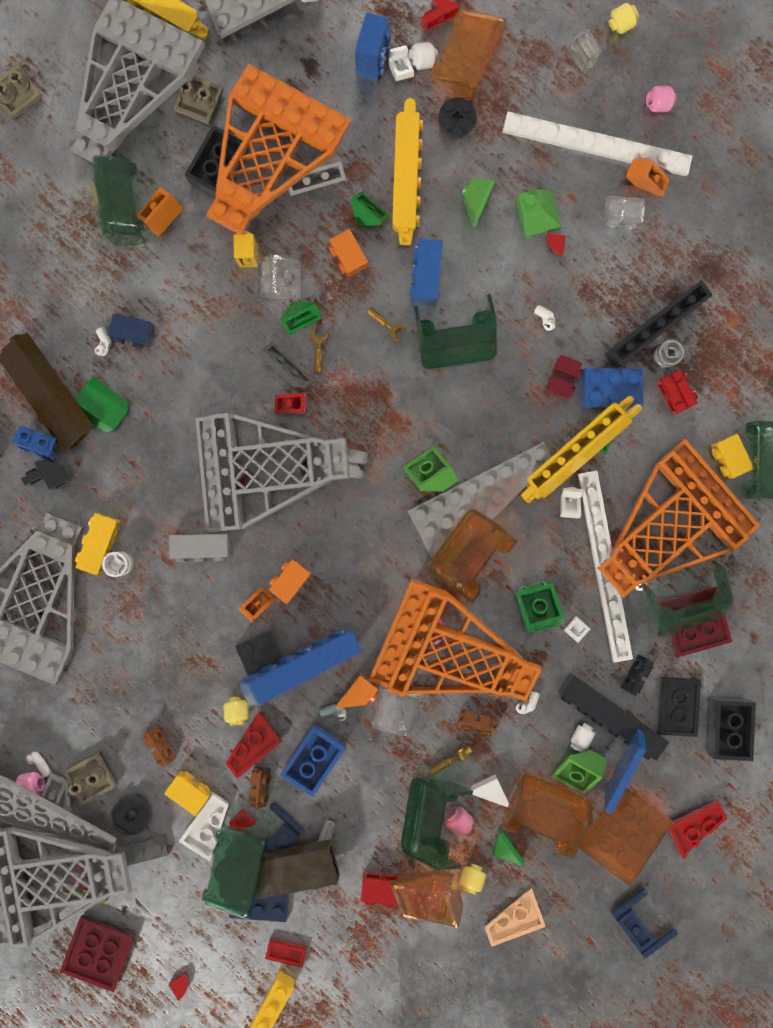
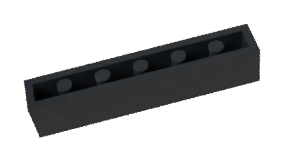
M700 280L606 352L605 356L617 369L713 296V294L704 282Z
M572 673L558 691L562 695L560 699L569 705L574 703L578 706L577 711L584 716L589 714L594 717L592 721L600 727L603 724L609 728L608 732L616 738L619 736L624 738L623 743L629 746L637 729L643 731L646 752L643 757L647 760L652 758L657 761L669 744V741Z

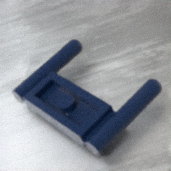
M272 803L270 809L285 823L257 853L290 847L304 831L276 803ZM242 839L236 841V846L246 855L256 854Z
M642 888L611 911V914L646 959L676 937L678 932L672 928L655 941L631 908L648 895V891Z

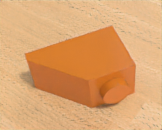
M633 159L626 178L634 186L660 197H663L670 181L669 177L653 160Z
M360 673L338 700L336 706L344 708L367 705L369 701L373 702L377 698L379 687Z

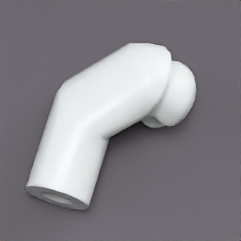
M32 752L27 755L26 760L28 764H35L42 777H47L51 774L52 771L38 752Z

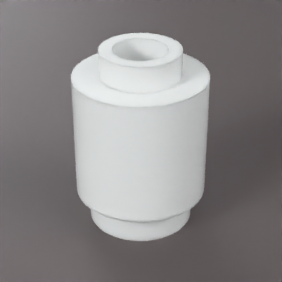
M583 723V725L578 724L570 740L572 742L570 746L579 752L588 750L596 734L593 731L594 727Z

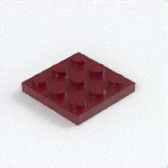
M716 586L660 601L675 657H682L733 642Z
M81 915L60 973L114 992L136 935Z

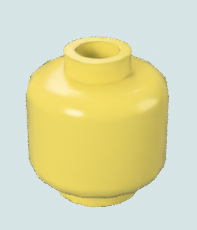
M624 3L611 11L610 20L608 21L612 31L616 30L619 34H624L636 26L639 14L634 5Z
M231 697L229 702L223 705L224 720L230 723V726L243 725L248 720V703L245 700H241V697Z
M471 864V867L465 866L459 879V884L462 886L461 889L476 895V892H481L483 889L486 874L482 872V867Z

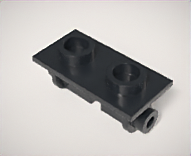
M638 655L620 688L634 696L637 693L640 694L645 684V681L641 680L642 676L645 678L649 677L652 669H654V662Z

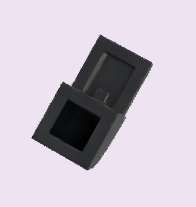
M47 460L34 462L37 469L34 468L25 473L26 476L21 478L26 486H32L44 480L49 490H56L71 482L66 470L60 464Z

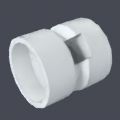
M123 551L109 553L102 561L104 572L111 577L127 575L132 571L134 565L131 555Z

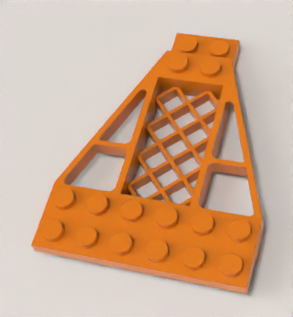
M248 63L229 94L216 199L208 210L207 217L242 236L251 219L257 216L265 206L327 159L333 158L342 143L344 134L351 124V119ZM233 105L257 117L247 133H243L230 126ZM272 127L274 134L264 137L262 130ZM276 128L283 132L277 133ZM259 131L261 138L254 139ZM229 133L243 141L229 165L224 167ZM289 137L291 144L281 146L279 139ZM277 141L278 147L267 149L266 142ZM301 142L323 153L308 166H304L292 159ZM263 143L265 150L254 153L252 145ZM250 146L251 154L244 155ZM280 152L282 160L271 162L270 155ZM267 156L269 163L258 165L256 158ZM253 159L255 166L245 169L243 161ZM240 163L242 170L235 171ZM288 165L300 171L273 191ZM271 168L273 176L262 178L260 171ZM258 173L259 179L248 181L247 174ZM244 175L245 183L236 184L233 177ZM261 184L263 192L252 193L251 186Z
M683 439L654 465L609 555L610 557L598 566L597 569L621 597H625L639 584L722 554L736 551L749 539L748 536L760 527V524L690 443ZM658 470L665 475L676 489L675 493L660 506L647 493ZM645 498L654 510L628 533ZM679 500L687 501V512L678 511ZM674 502V510H665ZM664 513H673V524H664ZM660 514L659 523H650ZM678 514H687L686 525H677ZM691 515L700 516L699 526H691ZM650 525L659 526V537L649 536ZM664 526L672 527V538L663 537ZM646 527L645 536L637 535L643 528ZM677 527L686 528L685 539L676 538ZM690 528H695L696 530L690 535ZM710 528L725 545V549L702 556L692 545V542ZM636 538H645L644 550L635 549ZM649 539H658V551L649 550ZM663 540H672L671 552L662 551ZM676 541H683L676 547ZM686 547L696 556V559L661 571ZM635 551L644 552V561ZM648 552L658 553L657 564H648ZM662 553L668 554L664 559H662Z
M410 579L369 675V681L385 686L387 691L404 697L406 694L492 693L498 696L509 695L527 701L542 668L540 665L523 660L522 656L448 591ZM447 601H450L466 615L460 629H454L438 623ZM473 621L497 643L466 633L469 622ZM442 636L445 643L435 647L433 639ZM446 636L453 638V640L448 641ZM430 642L432 648L426 650V647H427L428 643ZM464 642H465V643H468V644H470V645H472V646H469V647L466 648ZM461 643L463 649L453 653L450 646ZM448 648L450 654L441 658L438 651ZM479 649L481 655L471 659L469 652ZM482 649L488 650L490 652L484 654ZM432 653L436 654L437 660L427 661L425 656ZM466 654L468 661L458 664L456 657ZM497 655L499 662L489 665L487 659ZM451 659L454 660L455 666L450 668L444 666V662ZM484 660L486 667L476 670L474 664ZM467 666H472L473 672L465 674L461 670ZM417 668L440 675L435 686H410ZM489 671L491 678L486 680L480 679L479 675ZM444 677L466 684L441 686Z

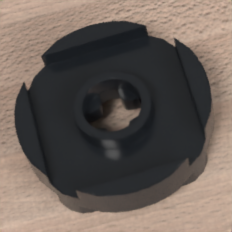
M459 97L444 101L439 110L438 123L440 128L446 132V135L452 138H462L473 130L477 118L473 103ZM459 114L463 119L455 122V118H452V116Z
M133 795L120 799L114 805L111 812L115 830L125 836L139 834L144 831L151 819V808L147 802ZM131 811L134 812L136 819L132 818L131 820H129V815L126 813Z

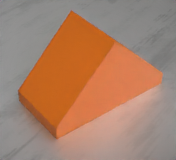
M261 586L238 610L253 622L271 605L275 598Z

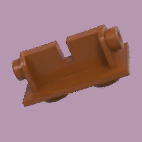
M465 710L464 712L460 711L458 719H461V721L459 720L456 724V727L461 728L460 730L465 732L476 731L479 732V735L485 737L493 736L497 732L496 729H493L497 726V720H494L493 717L480 715V720L476 721V713Z
M158 725L142 734V739L148 749L155 748V751L151 754L157 765H160V767L167 766L176 759L173 750L170 748Z
M254 767L251 771L250 784L256 785V788H250L248 802L251 807H255V810L267 806L271 768L261 770V767Z

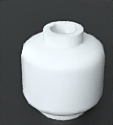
M430 42L416 43L409 50L408 59L416 70L430 69L438 59V51Z

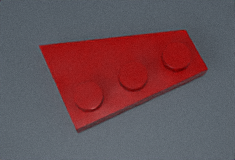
M258 711L255 719L247 728L241 741L225 763L236 779L283 742L260 711Z
M715 800L666 824L681 858L684 860L688 856L687 853L693 847L697 848L701 844L700 841L707 834H712L727 819L721 803Z

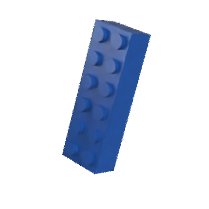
M337 630L328 635L329 639H319L312 643L313 647L301 648L295 651V656L291 655L278 660V665L270 664L260 669L262 673H252L244 677V682L240 683L239 686L248 705L259 706L361 653L362 650L353 630Z

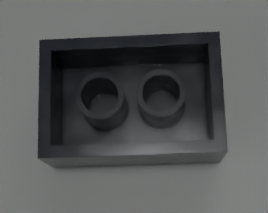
M212 125L188 167L185 177L192 185L216 197L224 130ZM231 134L228 137L224 167L229 165L242 143V140ZM249 148L247 149L244 155L249 154ZM239 163V165L237 166V168H236L235 171L240 170V168H241V164H240V163Z
M270 629L235 645L247 676L252 673L260 674L262 673L260 669L270 664L278 665V660L285 657L274 629Z
M710 697L707 751L710 757L717 760H754L756 702L749 699Z

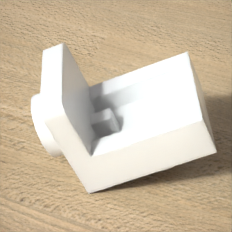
M407 46L390 49L388 65L395 81L414 77V70L408 59Z
M575 487L563 489L560 496V517L580 518L582 489Z

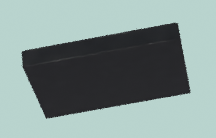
M661 676L658 720L659 735L698 737L701 679Z

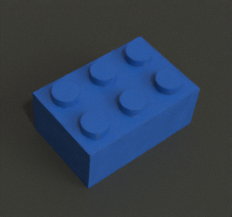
M368 12L365 13L355 47L357 76L377 82L380 75L383 76L386 67L385 59L388 57L389 50L391 49L390 34L392 28L389 27L388 18Z
M419 238V244H415L413 261H417V264L413 263L412 280H415V283H411L410 299H414L413 305L436 307L443 240Z
M585 368L581 374V410H606L613 403L619 404L628 396H632L634 402L626 410H630L637 404H640L643 408V369Z
M314 723L282 770L280 776L313 797L346 749V743Z

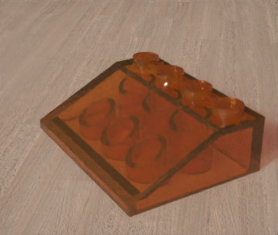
M626 787L614 812L610 814L604 808L578 847L631 887L674 821Z
M446 869L441 871L432 870L391 881V889L404 917L459 928L463 902L454 873Z

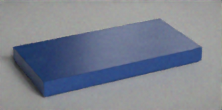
M637 729L605 789V811L610 814L614 812L646 752L645 735L639 729Z

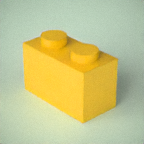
M244 231L242 236L234 234V258L239 267H259L258 243L254 234H250L248 231Z
M738 434L731 435L711 445L713 448L711 450L716 460L718 459L721 465L720 471L727 479H733L754 469Z
M180 771L164 794L196 816L212 792L209 791V787L204 783L199 784L195 781L193 775L189 772Z

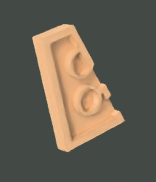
M530 888L484 927L492 947L546 926L533 890Z

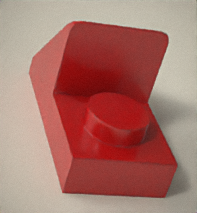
M431 0L434 11L429 10L421 17V27L426 32L458 16V3L450 0Z
M306 393L275 395V414L305 415Z

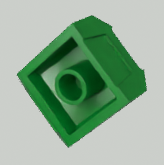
M95 377L87 381L75 398L90 422L106 433L114 430L128 412L129 402Z
M539 581L521 586L515 592L527 633H536L564 623L565 617L553 582Z

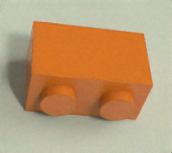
M160 187L135 216L149 231L159 237L184 208L169 192Z
M350 229L329 240V251L333 257L337 256L340 262L338 267L342 274L346 273L349 278L368 267V261Z
M292 559L291 562L287 560L281 568L283 570L279 577L275 575L269 583L271 585L269 591L286 604L291 601L311 575V572L295 559Z

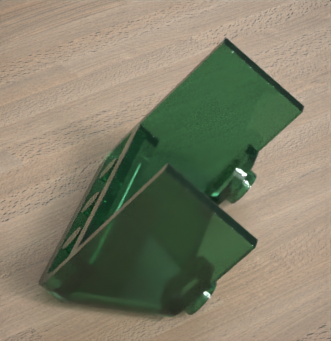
M107 155L93 156L102 233L116 248L146 244V240L141 234L144 232V225L142 220L139 221L136 216L132 179L138 173L136 163H133L128 158Z
M491 294L487 295V310L477 312L472 318V325L435 330V325L431 320L420 319L418 306H414L421 364L424 368L434 369L490 360L496 356L497 320Z
M715 560L711 561L718 589L714 593L713 599L676 611L669 607L659 609L655 593L645 583L641 584L653 631L657 635L664 637L724 617L734 599L727 569Z
M423 777L414 778L410 784L401 839L402 851L437 871L461 869V864L448 858L449 845L440 836L446 801L454 802L458 796L473 795V791L453 782Z

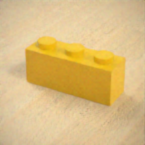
M95 513L94 516H91L88 523L90 527L88 534L84 535L82 550L78 552L75 559L77 563L75 568L94 575L103 574L102 561L111 552L121 524L120 520L101 513Z
M278 970L254 1014L249 1028H273L294 989V978Z

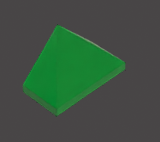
M362 191L351 199L357 227L381 225L390 217L387 212Z
M292 301L280 320L287 334L290 335L322 319V316L315 302Z
M499 827L493 856L523 866L525 862L504 830Z

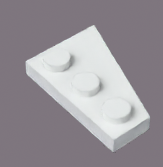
M212 792L179 838V842L211 862L229 802Z

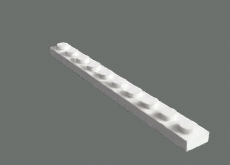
M508 111L502 132L627 163H632L633 159L653 160L662 171L682 176L688 175L692 161V155Z
M591 471L577 474L579 487L583 490L581 498L612 661L615 663L631 660L633 656L621 595L597 569L598 566L610 557L609 555L612 551L598 472Z

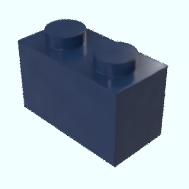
M113 313L108 336L113 339L114 343L124 345L125 342L132 343V347L143 349V346L150 347L155 325L149 321Z

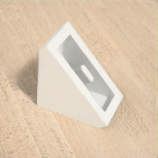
M492 775L470 787L472 795L506 807L509 805L496 775Z

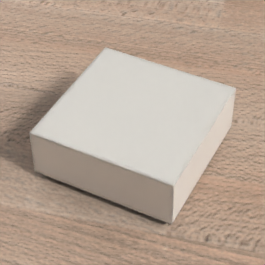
M574 616L563 630L579 643L590 628L577 616Z

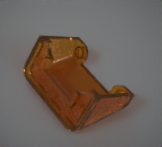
M464 9L461 13L457 12L453 22L455 24L441 58L438 64H434L430 73L433 76L432 84L473 102L477 94L476 89H478L492 54L504 34L507 19L499 15Z
M471 509L463 515L434 555L428 569L431 574L474 603L481 590L480 585L474 580L496 550L500 553H508L518 541L496 522L479 511Z
M524 774L519 780L502 820L501 829L509 833H518L521 827L554 840L557 852L560 855L573 859L593 827L592 804L582 796L535 776Z

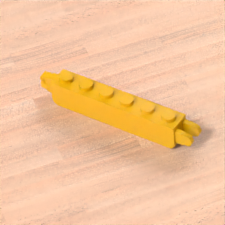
M123 0L203 42L207 40L210 34L209 28L200 22L197 11L179 0Z
M411 97L406 99L404 103V112L396 115L392 226L393 230L398 232L399 245L407 246L411 245L415 228L419 227L420 215H416V208H420V196H417V189H421V177H417V171L421 170L422 158H418V151H422V139H419V132L423 131V120H419L420 112H416V101Z
M628 396L619 404L613 403L529 476L527 480L529 482L527 485L528 489L521 494L523 499L527 503H530L535 498L539 499L542 497L545 499L633 422L631 419L642 410V406L637 404L628 412H625L624 410L634 402L632 396Z

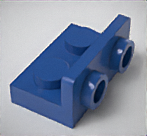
M19 426L12 441L18 449L53 462L57 456L53 451L57 441L56 438L24 426Z

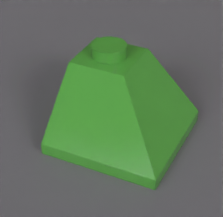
M472 178L470 184L466 183L462 191L464 195L463 203L472 227L476 228L492 193L495 184L493 180Z
M536 189L517 195L515 204L525 238L562 228L552 190Z
M434 446L402 467L420 491H445L459 481L452 467Z
M592 750L573 754L552 773L551 777L585 795L603 778L607 759Z

